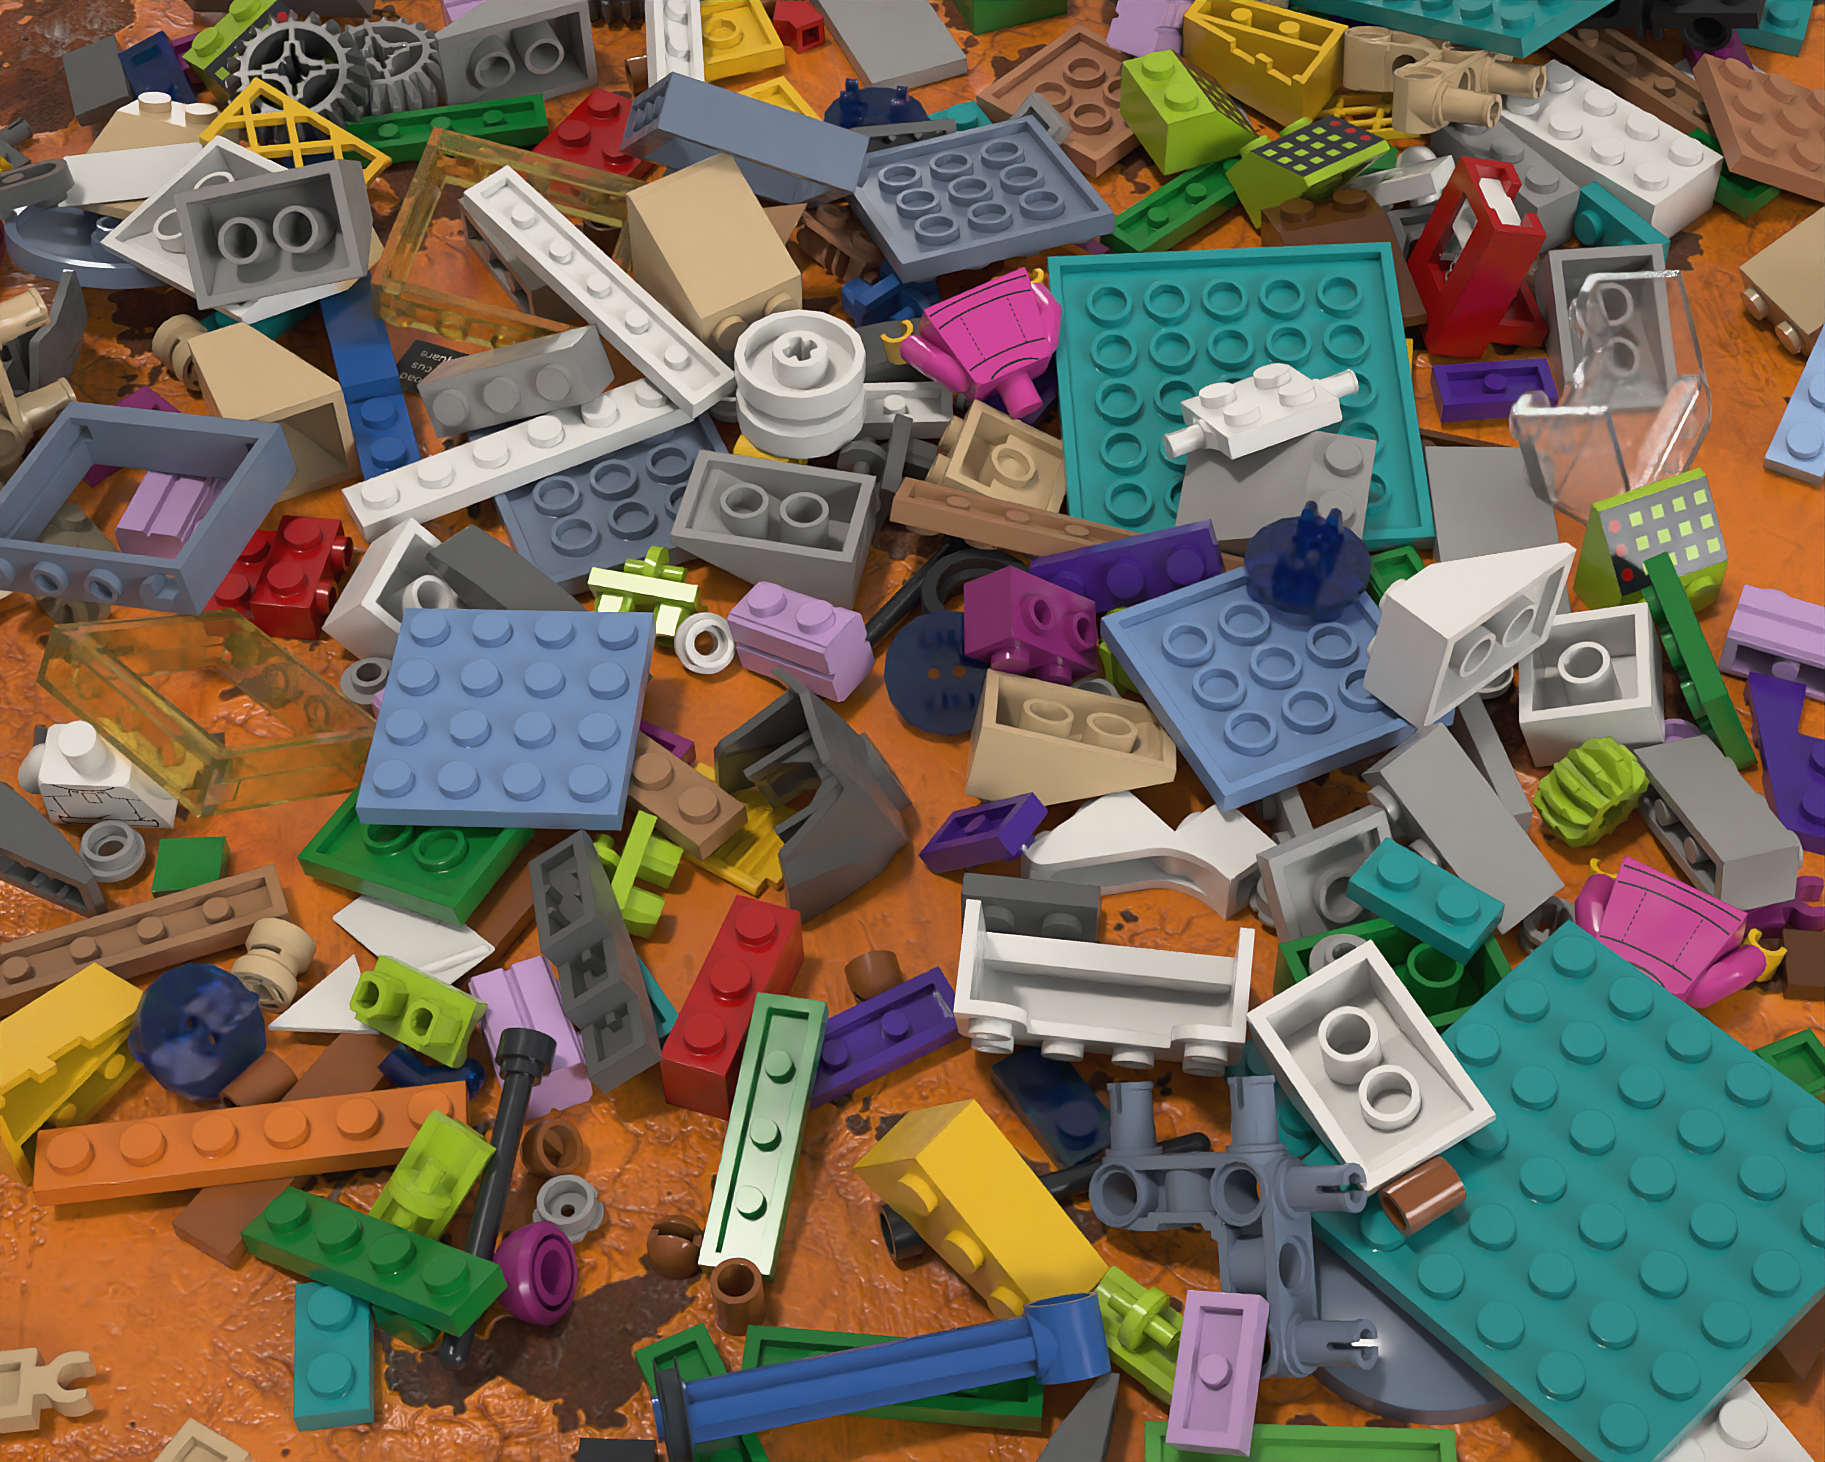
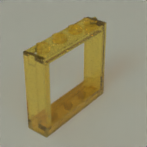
M434 127L370 282L373 317L385 320L397 327L409 326L439 334L451 341H467L494 349L579 328L406 282L443 187L447 183L469 189L506 165H509L560 213L622 229L611 260L629 275L633 262L627 204L620 202V199L626 200V193L649 184V182ZM446 154L455 156V159L446 157ZM599 333L604 345L606 339Z
M233 608L202 611L199 616L175 613L53 625L36 679L39 685L82 721L91 724L101 737L198 818L353 792L363 779L377 720ZM226 650L233 654L231 663L224 658ZM215 669L298 736L225 747L141 677Z

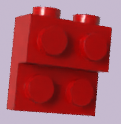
M283 515L277 531L257 529L200 615L196 616L200 630L318 641L326 617L330 615L338 601L337 586L342 572L348 573L353 563V541L351 537H345L342 521L338 519Z

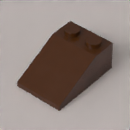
M1342 189L1329 197L1313 200L1294 198L1282 202L1280 206L1261 209V247L1391 242L1403 327L1427 323V312L1387 214L1367 190Z

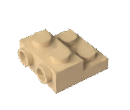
M974 399L963 419L955 415L952 416L938 447L948 451L947 457L938 453L926 476L925 482L1055 513L1059 512L1066 492L1061 440L1018 419L1012 420L1010 415L977 399Z

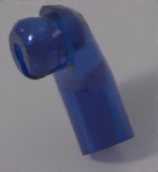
M402 1043L377 1067L398 1088L466 1081L470 1102L478 1097L486 1081L484 1067L474 1058L467 1057L464 1065L459 1068H452L445 1064L427 1067Z

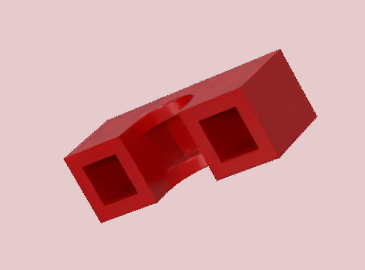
M736 895L661 1051L663 1059L659 1062L667 1104L729 1121L757 992L788 996L804 962L800 911Z

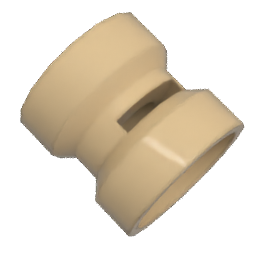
M181 314L171 317L158 328L152 341V350L155 357L168 369L174 371L176 377L191 390L201 391L187 339L208 333V330L192 315Z
M262 918L255 922L246 940L247 955L236 959L226 983L231 993L246 1005L270 1013L283 1012L289 1008L298 989L296 976L307 971L317 948L314 940L300 927L281 919Z

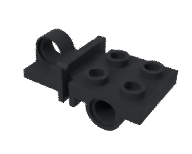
M1614 0L1574 27L1634 28L1636 40H1643L1646 30H1653L1654 40H1662L1665 28H1678L1679 35L1686 45L1698 51L1712 52L1720 50L1729 44L1734 29H1759L1766 0Z

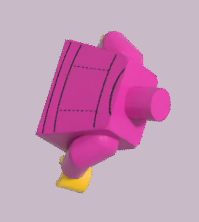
M1022 267L924 309L918 329L921 336L916 335L911 321L904 320L899 324L902 337L893 339L883 333L880 335L889 362L897 365L908 363L949 391L963 393L971 403L974 399L984 401L999 394L1011 419L1015 420L1035 412L1043 405L1032 379L1046 372L1052 357L1051 354L1058 348L1062 307L1044 285L1043 270L1041 268L1033 269V281L1030 282L1025 267Z
M1625 856L1621 863L1618 874H1608L1599 869L1600 859L1592 858L1590 860L1586 882L1574 902L1576 925L1688 1006L1704 1009L1745 988L1754 980L1764 982L1772 979L1787 949L1783 946L1777 951H1769L1762 948L1758 944L1762 932L1756 928L1750 930L1743 945L1740 946L1744 937L1748 913L1628 856Z

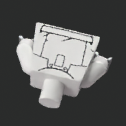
M81 720L72 721L68 724H53L49 728H46V725L37 724L34 728L33 748L19 767L18 781L26 792L42 795L53 824L95 825L107 820H118L128 824L130 827L173 829L178 798L207 774L208 769L224 768L227 766L225 732L186 734L187 750L175 758L165 752L142 729L136 727L91 725Z

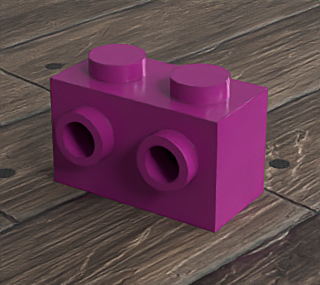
M1011 565L964 584L965 655L990 664L993 670L1068 687L1072 684V680L1097 672L1098 632L1096 628L1095 601Z

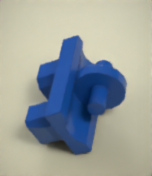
M884 259L883 264L879 268L880 282L871 285L863 278L857 276L843 285L841 289L842 309L855 320V328L881 322L921 318L924 309L941 302L936 279L923 283L910 282L903 284L887 259Z

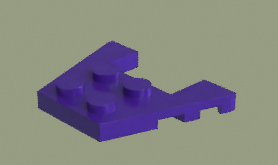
M1750 671L1743 696L1745 706H1750L1753 724L1751 733L1754 747L1759 749L1764 768L1761 779L1769 809L1787 830H1792L1797 835L1804 851L1825 856V740L1798 733L1807 685Z

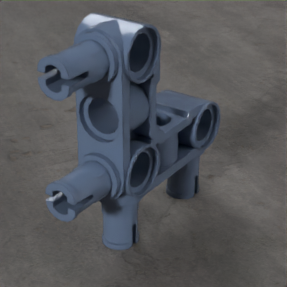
M1275 1075L1227 1078V1085L1230 1087L1232 1145H1227L1225 1152L1163 1153V1146H1157L1152 1099L1153 1081L1108 1083L1111 1149L1105 1150L1106 1157H1102L1103 1165L1094 1172L1089 1187L1091 1208L1097 1218L1107 1226L1134 1231L1191 1227L1195 1223H1201L1204 1231H1211V1238L1218 1242L1221 1292L1261 1295L1270 1303L1260 1379L1270 1377L1304 1378L1316 1371L1318 1367L1356 1368L1359 1370L1373 1368L1378 1359L1379 1346H1354L1351 1344L1360 1342V1339L1378 1338L1376 1327L1370 1320H1318L1311 1212L1345 1211L1348 1213H1358L1363 1210L1367 1202V1190L1342 1191L1340 1185L1367 1183L1364 1169L1357 1163L1306 1166L1302 1160L1290 1155V1151L1286 1150L1285 1143H1279L1274 1095ZM1257 1181L1259 1182L1261 1190L1260 1198L1258 1197L1256 1189ZM1267 1335L1270 1339L1271 1351L1268 1348Z

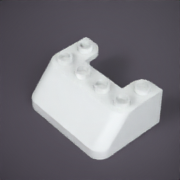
M967 899L953 1011L958 1032L963 1036L972 1038V1049L986 1053L1010 1054L1013 1053V1046L1016 1044L1042 1047V1057L1058 1061H1082L1084 1052L1112 1055L1111 1063L1125 1068L1151 1069L1154 1067L1155 1059L1182 1062V1071L1192 1075L1206 1077L1224 1076L1225 1066L1240 1063L1245 1045L1246 1014L1248 1013L1255 929L1240 928L1234 958L986 932L981 900Z

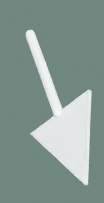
M482 944L416 968L432 976L489 954L491 949L488 945ZM355 954L267 1026L268 1029L276 1031L380 1035L378 1030L354 1019L356 1012L350 1010L349 1003L361 975Z

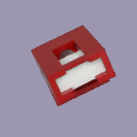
M1461 156L1407 262L1427 312V323L1420 324L1418 327L1430 354L1443 357L1454 356L1481 359L1489 342L1504 346L1540 347L1549 331L1525 280V276L1547 235L1537 214L1526 213L1521 221L1513 205V201L1522 183L1512 162Z

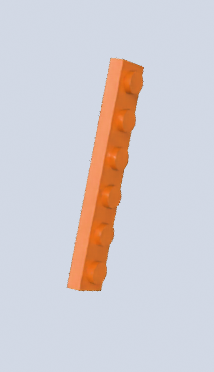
M456 1081L37 1131L32 1192L39 1206L43 1207L395 1165L400 1163L426 1118L435 1109L451 1119H459L470 1127L469 1093L466 1081Z

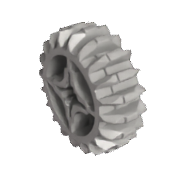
M384 16L379 22L370 23L364 19L363 25L357 27L345 25L344 32L349 31L354 36L357 47L364 51L367 60L365 68L369 70L371 76L370 86L365 88L369 95L368 106L358 107L361 117L435 108L437 104L446 102L434 36L437 31L426 30L423 22L409 25L405 17L400 18L396 22L388 21Z

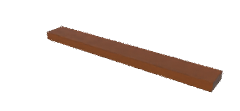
M530 839L464 924L494 946L495 951L453 982L452 986L470 994L468 983L471 981V978L489 972L536 918L528 863L548 851V847ZM341 1032L280 1102L387 1090L420 1051L380 1032V1035ZM314 1174L203 1187L172 1222V1226L177 1237L233 1269L248 1251L240 1232L285 1189L292 1186L301 1190Z

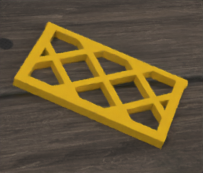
M257 77L253 78L251 83L199 135V143L206 146L217 135L221 136L225 130L246 128L249 147L246 149L267 159L293 156L295 168L303 166L301 155L333 152L335 160L343 159L342 151L354 150L372 161L366 169H362L366 189L392 163L391 157ZM261 94L283 107V112L252 114L250 105ZM307 122L329 135L330 140L299 143L295 123ZM286 124L290 144L258 146L254 127Z

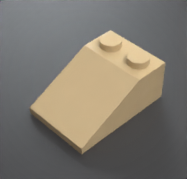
M143 93L139 95L138 100L115 112L86 154L199 142V135L221 113L218 112L216 106L211 104L195 103L187 105L171 101V96L165 93ZM239 129L225 130L221 137L240 145ZM148 198L70 207L125 220Z
M988 668L970 737L964 795L977 797L983 803H990L1033 792L1041 803L1047 806L1173 782L1177 770L1176 744L1149 705Z

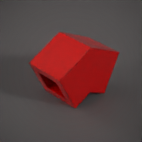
M776 1L773 27L783 46H790L797 54L825 44L824 17L809 2Z

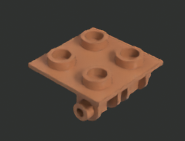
M823 204L817 208L804 210L799 219L804 224L799 228L796 235L801 251L822 264L827 270L832 271L838 278H844L843 281L846 283L857 276L863 278L871 285L880 282L879 268L886 258L850 205L835 206Z

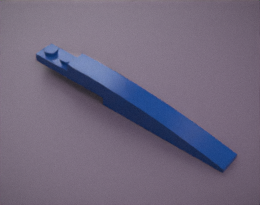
M333 152L301 155L303 166L334 160ZM293 156L282 157L285 168H295ZM368 270L367 276L358 279L348 290L318 300L339 383L343 391L364 481L421 460L370 270Z

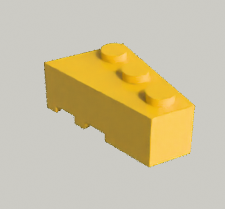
M1195 0L1183 15V57L1214 77L1226 93L1279 124L1287 127L1304 117H1308L1312 123L1343 81L1344 32L1348 29V26L1254 0Z
M94 962L0 1022V1171L26 1186L34 1178L37 1131L86 1125L151 1058L147 1048L150 1033L163 1020L155 998Z
M974 1098L909 1111L851 1168L895 1212L908 1221L918 1234L987 1301L989 1309L998 1320L1022 1315L1024 1311L1023 1306L1033 1301L1065 1294L1090 1292L1110 1269Z

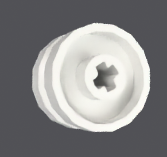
M797 309L773 313L752 323L739 337L734 353L735 379L738 385L736 391V416L742 434L755 447L777 457L808 459L827 456L843 448L844 445L850 443L862 429L865 416V389L863 382L866 369V352L860 335L845 321L824 312Z

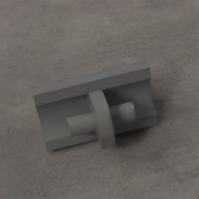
M898 413L893 420L888 442L880 447L876 445V441L873 438L862 437L859 441H852L844 445L839 452L837 462L839 471L876 476L875 530L880 531L887 515L890 516L893 498L904 481V478L901 477L905 476L925 481L936 458L938 449L936 445L910 437L913 419Z

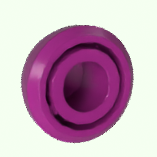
M551 1221L530 1223L513 1231L502 1241L492 1259L493 1263L500 1265L508 1286L497 1297V1300L507 1312L519 1320L535 1325H553L563 1318L575 1296L578 1269L573 1246L564 1231Z

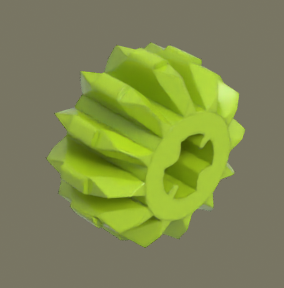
M1610 736L1600 739L1594 737L1587 739L1578 749L1570 748L1565 758L1560 762L1553 763L1554 769L1549 775L1540 780L1538 785L1540 790L1535 794L1532 804L1538 810L1540 818L1545 822V826L1558 839H1563L1572 848L1582 845L1589 846L1595 844L1605 834L1612 835L1615 827L1621 822L1628 821L1630 812L1641 805L1642 795L1647 791L1650 780L1646 777L1644 769L1637 762V757L1623 744L1619 745Z

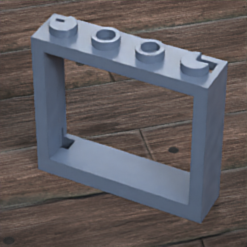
M673 71L633 99L619 149L620 153L676 171L722 152L734 158L756 197L784 206L808 203L805 209L815 208L853 194L857 186L862 188L869 176L870 169H867L871 154L866 153L870 140L869 136Z
M70 401L0 491V590L199 616L297 471L281 424ZM93 464L230 479L175 559L35 542ZM165 574L174 575L175 577L165 576Z

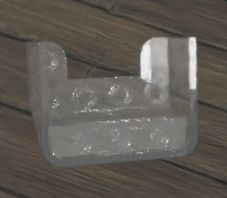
M1681 270L1589 274L1579 292L1578 298H1574L1571 301L1569 308L1570 327L1574 333H1578L1583 357L1572 379L1567 381L1563 396L1557 407L1550 406L1548 397L1543 391L1533 390L1525 391L1518 403H1515L1511 408L1509 428L1512 437L1518 440L1524 459V479L1526 485L1533 489L1535 496L1539 500L1586 527L1592 503L1689 471L1709 430L1712 418L1711 391Z

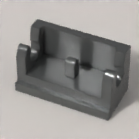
M115 35L62 55L75 117L81 127L97 124L104 119L110 120L118 109L138 100L139 95H141L136 72ZM102 131L96 134V139Z

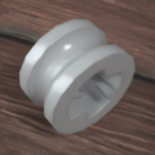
M1551 896L1521 920L1517 938L1519 946L1526 956H1529L1550 937L1548 936L1549 929H1546L1543 933L1538 931L1539 924L1552 925V932L1560 928L1568 919L1576 924L1574 905L1563 898Z

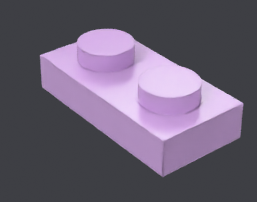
M1187 1290L1165 1441L1175 1450L1249 1457L1270 1305L1261 1295Z

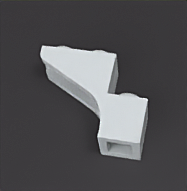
M1129 790L1105 794L1101 798H1092L1086 801L1073 817L1052 831H1043L1037 834L1030 848L1021 855V878L1100 886V896L1151 888L1171 889L1202 901L1226 921L1249 904L1250 891L1252 887L1257 885L1261 876L1256 854L1277 844L1236 808L1222 813L1217 804H1214L1204 812L1197 811L1190 814L1174 831Z

